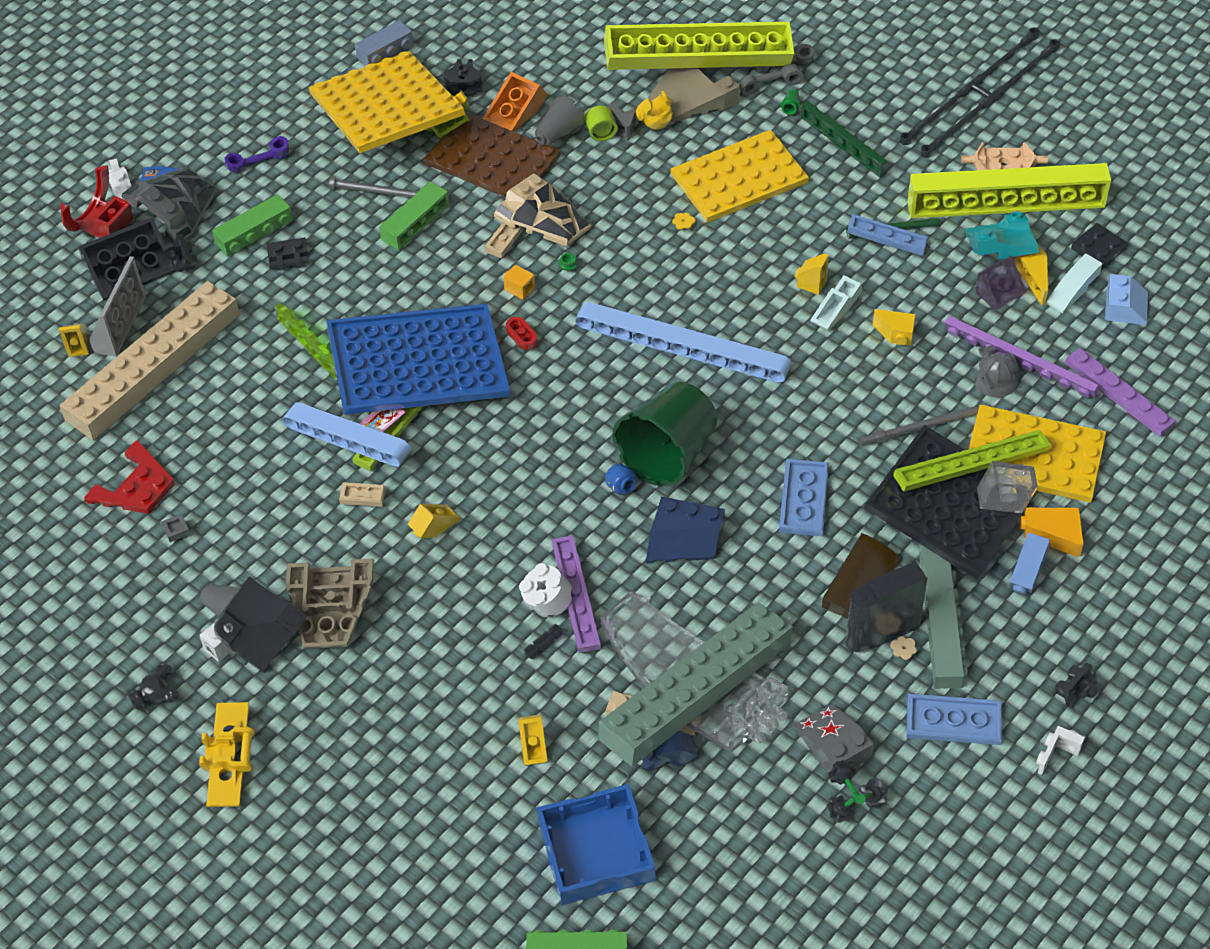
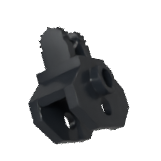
M457 59L454 67L444 71L445 89L453 96L457 95L461 90L465 96H473L482 91L481 72L473 67V59H468L467 64H462V60Z

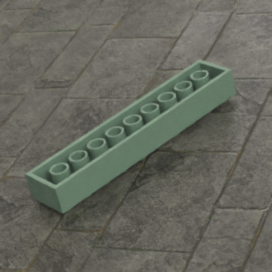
M760 602L756 603L600 720L598 740L633 767L788 647L793 626Z

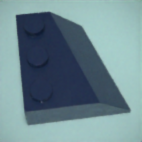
M661 496L650 532L646 564L657 560L674 562V559H687L688 561L715 559L725 525V509Z

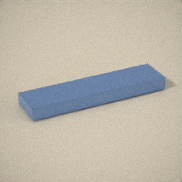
M852 214L847 230L849 234L923 256L928 239L927 236Z

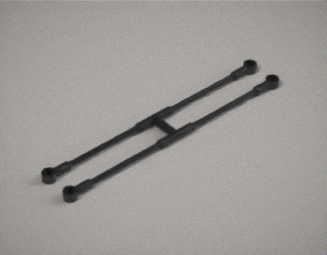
M1036 27L1030 28L1029 33L1020 40V43L982 74H978L962 87L954 97L921 124L913 127L909 132L901 133L900 143L902 145H909L911 139L924 126L970 90L985 97L974 110L940 138H936L929 145L921 147V156L930 158L932 151L940 146L941 142L978 111L987 107L1005 92L1007 87L1042 58L1047 57L1052 52L1059 51L1061 42L1057 39L1050 40L1049 46L1038 57L992 93L979 86L978 84L984 80L986 75L1019 48L1025 46L1031 40L1039 38L1040 30Z

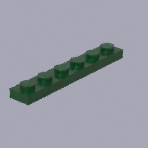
M810 102L802 103L801 118L879 178L886 174L887 160L883 156L877 154L868 145H865L856 136L852 135L843 126L836 123L830 116L824 114Z

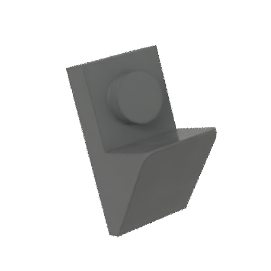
M614 102L608 104L607 107L611 109L617 124V130L627 141L630 140L637 121L636 108L623 112Z

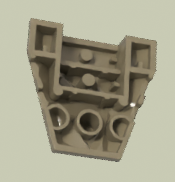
M373 558L351 560V566L313 568L309 562L287 564L286 588L291 596V604L308 616L298 629L304 649L349 646L373 583Z

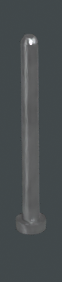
M331 176L329 181V188L331 190H336L337 187L412 198L419 192L338 180L335 176Z

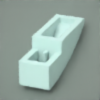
M1085 254L1061 280L1046 303L1064 313L1087 291L1088 285L1100 275L1102 263Z
M843 276L836 288L830 290L810 321L826 330L831 329L857 300L863 291L861 284Z

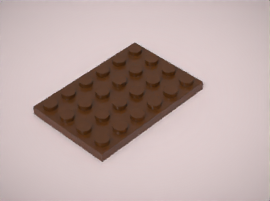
M465 112L469 120L444 135L424 158V164L506 197L507 192L533 173L543 178L561 156L559 149L549 145H542L534 139Z

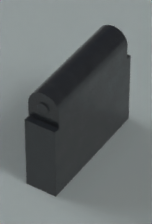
M916 561L867 582V585L857 588L851 593L845 641L848 649L853 652H861L868 648L874 649L919 629L928 578Z

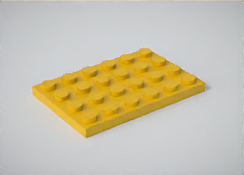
M771 129L671 168V175L707 223L809 182L808 175Z
M985 405L979 406L968 449L1041 430L1051 444L1049 451L993 467L1027 489L1091 503L1106 431Z

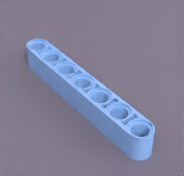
M296 402L282 418L285 425L292 430L394 467H399L411 451L410 445L403 439Z

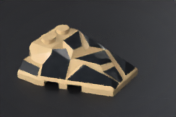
M534 173L507 192L506 200L500 203L494 213L495 218L510 227L515 228L516 225L527 228L526 232L530 234L534 230L544 234V239L564 246H568L591 229L590 223L558 188Z

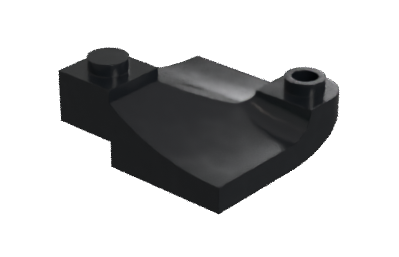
M247 577L214 624V633L228 648L257 670L264 672L273 658L287 641L295 635L308 616L291 603L286 602L267 590L251 577ZM226 624L230 625L229 633L224 630Z

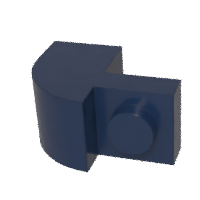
M683 731L675 733L642 759L644 770L651 772L666 762L680 767L698 757L693 736Z

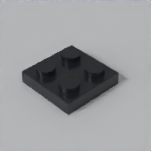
M1096 223L1072 243L1071 249L1081 256L1088 254L1102 263L1101 269H1103L1127 249L1128 242L1099 223Z

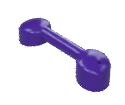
M284 136L275 137L270 142V151L248 158H243L237 153H230L224 159L226 168L231 172L239 173L244 170L245 166L270 158L283 159L289 153L288 140Z

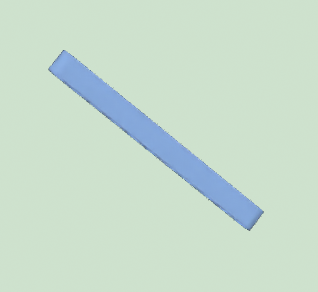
M585 302L575 318L576 324L586 330L778 383L785 380L792 364L791 360L784 355L591 302Z

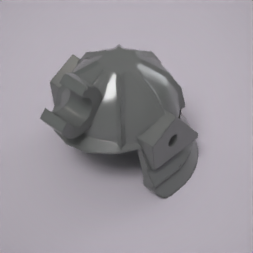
M984 345L979 348L978 351L982 358L979 361L980 371H978V378L975 381L976 389L990 397H1005L1012 394L1019 384V378L1016 373L1019 367L1014 355L1001 353L1000 351L995 352L992 345L988 347Z

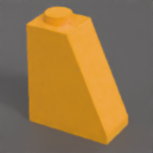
M1025 508L1024 516H1020V529H1024L1025 538L1029 532L1050 539L1051 548L1080 557L1083 537L1079 508Z

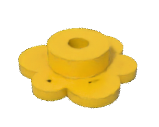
M677 213L672 223L676 225L678 230L690 229L691 225L695 223V218L690 216L689 213Z

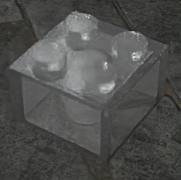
M992 461L977 487L980 509L1022 514L1038 488L1034 466Z

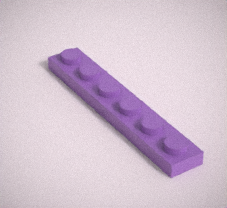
M1081 348L1066 358L1065 364L1081 377L1098 384V389L1159 437L1174 426L1175 420Z
M573 535L551 539L558 571L572 586V600L567 608L578 653L601 649Z

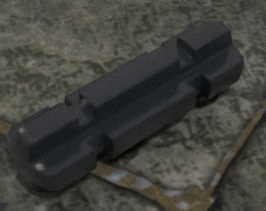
M553 624L548 628L549 631H545L533 641V645L529 644L524 649V653L529 659H534L538 652H542L554 642L553 639H557L562 635V629L557 624Z

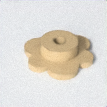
M901 636L890 644L891 649L894 650L893 655L904 660H909L912 654H915L917 651L914 647L915 641L912 638L905 639Z

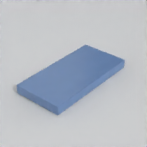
M786 459L779 533L823 537L829 462Z
M908 694L906 738L1001 745L1002 701Z

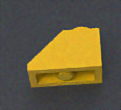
M824 253L805 260L802 267H798L795 274L797 288L819 295L827 282L829 254Z
M874 309L873 326L890 343L911 346L915 314Z
M85 323L59 327L68 357L89 355V335Z
M420 503L408 525L419 538H435L457 523L460 517L448 505Z

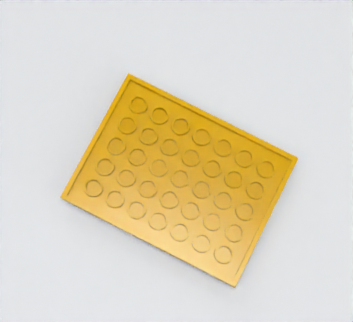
M410 51L401 52L392 58H384L375 64H367L364 68L351 70L347 74L334 76L330 80L317 82L309 87L313 98L359 153L465 115L464 108L453 99V96Z

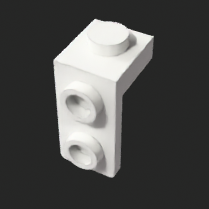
M1057 726L1055 733L1050 732L1047 737L1045 746H1048L1046 752L1041 751L1036 762V764L1040 765L1038 774H1043L1055 747L1078 756L1085 737L1079 735L1076 731Z

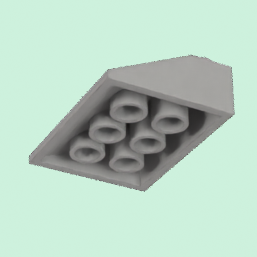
M129 257L99 316L93 332L90 334L89 343L94 353L117 357L146 299L134 257Z

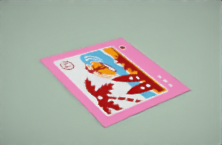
M401 409L374 411L359 424L383 432L403 415L405 411Z

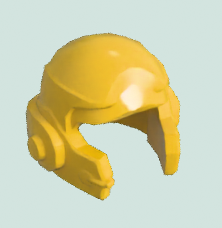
M661 91V94L652 101L649 98L645 99L636 108L635 113L638 120L643 121L647 127L653 130L665 128L672 120L671 99L665 91Z

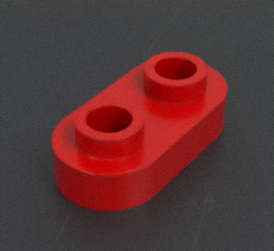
M512 317L507 320L506 332L521 349L530 350L537 346V334L523 318Z

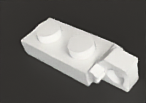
M116 158L109 160L112 170H109V181L114 196L123 199L121 197L122 193L132 186L126 169L124 167L119 168Z

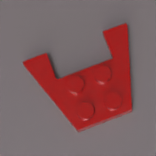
M135 440L124 454L127 459L139 465L114 493L96 484L84 497L86 503H101L105 507L113 505L122 507L123 510L149 514L175 485L174 479L142 444Z

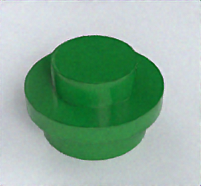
M564 253L558 261L559 267L564 271H572L577 268L578 259L573 253Z

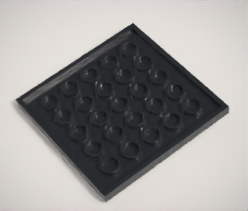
M924 424L866 502L864 509L978 580L1035 493L994 467L903 491L893 476L896 469L965 450Z

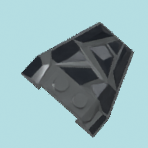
M186 166L136 183L122 193L121 197L135 209L143 204L167 224L165 234L170 239L175 241L176 234L178 233L182 234L184 240L187 241L193 236L198 223H200L205 210L208 209L217 190L192 168Z

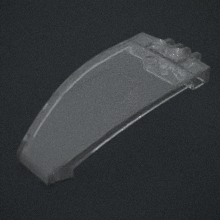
M629 592L601 616V624L608 638L643 688L704 643V641L652 606L651 597ZM753 673L686 726L731 753L748 738L762 743L765 740L763 733L770 735L780 725L777 719L785 721L788 717L786 711L780 706L788 699L789 687L772 677L765 679Z

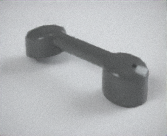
M808 44L799 46L791 63L797 62L801 65L810 63L814 57V48ZM753 66L752 68L754 71L763 74L769 68L777 66Z
M788 64L782 70L756 77L747 75L740 81L739 86L742 94L748 96L756 91L758 83L783 77L787 84L796 85L804 77L797 65Z

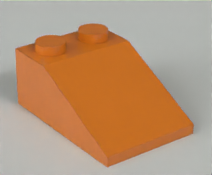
M510 72L482 119L515 132L540 109L548 94L539 84Z

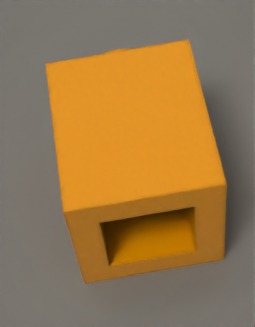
M517 265L506 271L503 276L504 290L522 300L535 289L534 274Z

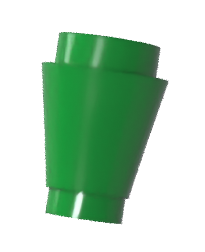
M795 89L790 90L781 102V109L787 115H793L799 110V92Z

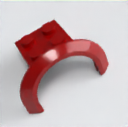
M108 165L95 169L96 188L94 196L88 208L81 216L72 219L69 205L66 207L64 203L60 205L62 223L67 230L72 232L83 230L101 238L125 228L133 220L132 206L126 200L114 196L108 203L104 202L110 179Z

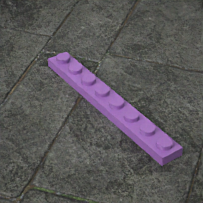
M948 316L945 321L946 330L952 336H961L974 346L977 344L980 346L986 345V347L992 345L995 352L1000 351L1001 353L1012 354L1016 362L1021 364V367L1025 370H1034L1047 380H1056L1064 388L1069 389L1071 387L1077 390L1080 395L1087 398L1090 396L1094 399L1099 392L1098 384L951 316Z

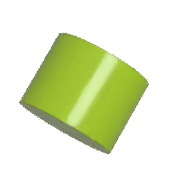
M595 106L586 113L585 122L593 140L606 141L616 134L617 124L609 107Z

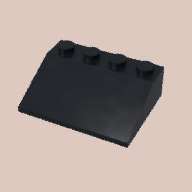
M152 217L78 246L79 254L103 300L110 297L129 257H134L142 284L177 271L173 260L164 256L163 250L166 245Z

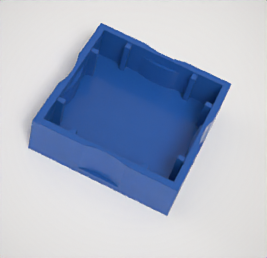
M629 784L599 791L584 798L567 799L536 807L540 831L561 906L656 881L654 862L646 837L639 825L638 811Z

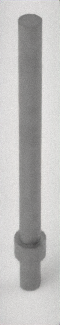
M974 406L890 430L874 431L871 435L858 438L860 446L874 442L879 444L885 442L886 439L921 430L924 424L928 427H933L976 415L978 408Z

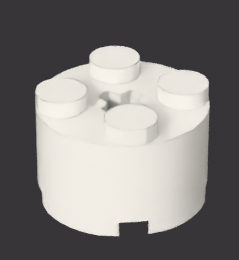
M543 563L538 564L530 571L519 585L523 599L543 617L561 614L572 600V586L570 582L555 567Z

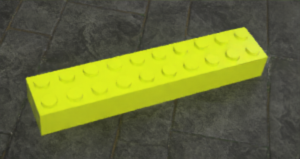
M790 22L606 25L604 33L607 70L785 66L791 64L794 56Z
M1107 163L919 173L910 175L907 202L910 218L999 214L1015 211L1035 212L1105 208L1111 177Z

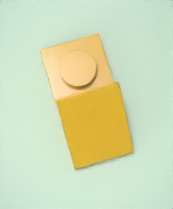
M534 715L518 718L524 765L548 762L542 716Z

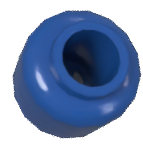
M615 464L607 471L605 483L615 493L625 495L632 492L636 487L637 476L626 465Z

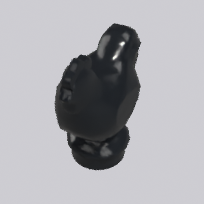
M166 663L158 665L157 669L142 679L139 690L134 689L133 692L128 694L136 710L145 708L147 702L158 704L166 701L167 703H172L178 699L179 693L177 689L165 682L168 675L172 674V666Z

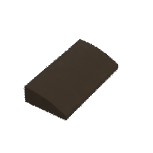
M861 533L823 596L822 608L848 619L851 593L855 589L867 585L868 581L894 571L901 557L883 543Z

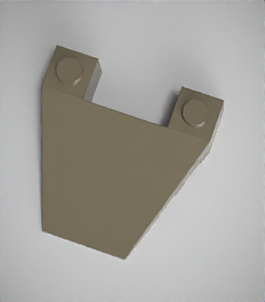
M669 68L648 98L652 101L661 94V91H665L667 96L670 97L672 104L670 106L673 112L671 122L691 118V115L698 113L706 115L711 110L718 109V112L738 104L740 86L730 76L713 83L703 74L706 72V68Z

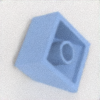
M1110 274L1106 289L1105 320L1146 325L1148 291L1131 276Z

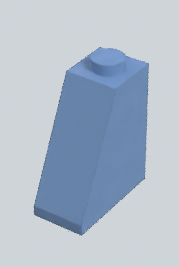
M1028 532L1010 580V586L1013 587L1015 592L1020 594L1029 592L1032 594L1050 549V539Z

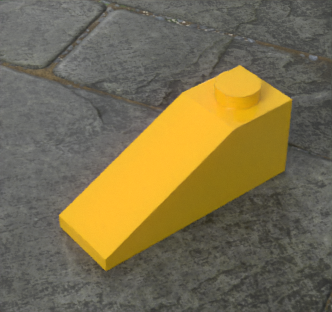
M1038 245L1039 253L1016 256L1014 265L1040 304L1045 305L1048 294V258L1046 252Z

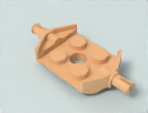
M982 142L974 155H962L961 162L973 163L977 170L1028 168L1035 166L1036 163L1047 164L1048 156L1034 155V152L1025 142H1023L1022 148H984V142Z

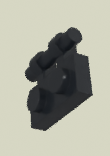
M305 237L266 243L270 270L278 269L279 271L284 270L285 267L296 266L297 268L302 267L303 264H309Z

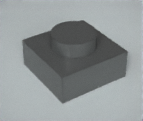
M182 514L161 521L169 542L190 535Z

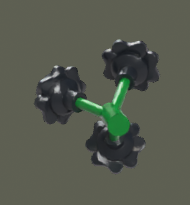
M845 760L835 762L828 773L831 783L845 784L852 792V798L849 800H845L844 796L840 795L838 797H831L830 803L827 804L830 817L836 819L838 823L851 820V815L854 814L851 804L855 801L859 804L866 802L868 807L874 806L879 808L882 803L887 801L885 795L888 793L882 781L877 780L875 782L873 779H870L866 785H862L861 790L863 793L858 792L851 783L852 775L856 772V769L853 767L854 763L846 762Z

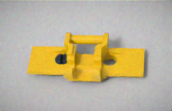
M249 702L217 703L213 737L208 736L207 733H202V743L206 746L205 757H200L199 766L204 771L210 772L207 807H240L242 778L244 772L251 771L252 768L250 753L252 737L255 735V730L247 727ZM242 742L241 760L235 761L236 744ZM224 771L232 772V777L227 781L220 779V775Z

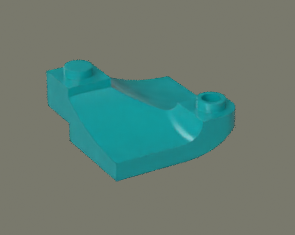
M1019 211L1004 215V219L999 223L966 229V236L974 253H977L978 256L996 253L998 259L1039 253L1038 244L1029 227V220L1025 214Z

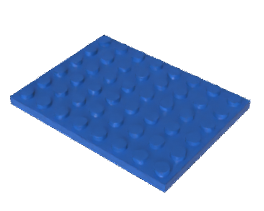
M488 304L327 320V330L344 415L510 396V388Z

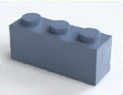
M398 20L356 43L357 58L365 66L371 63H378L384 58H391L414 45L412 31Z

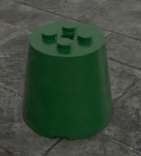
M674 382L623 415L614 425L613 443L618 446L621 452L619 457L622 462L634 471L637 477L655 486L660 484L673 486L684 477L716 428L717 413L711 400L700 389L689 383Z

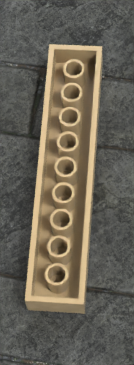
M209 281L205 282L62 402L59 406L65 421L94 441L240 315L236 299Z

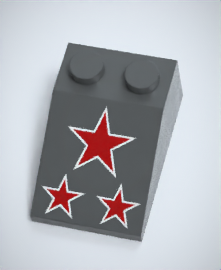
M833 704L793 725L827 773L831 771V767L837 761L853 762V767L855 768L872 758L874 744L858 724Z

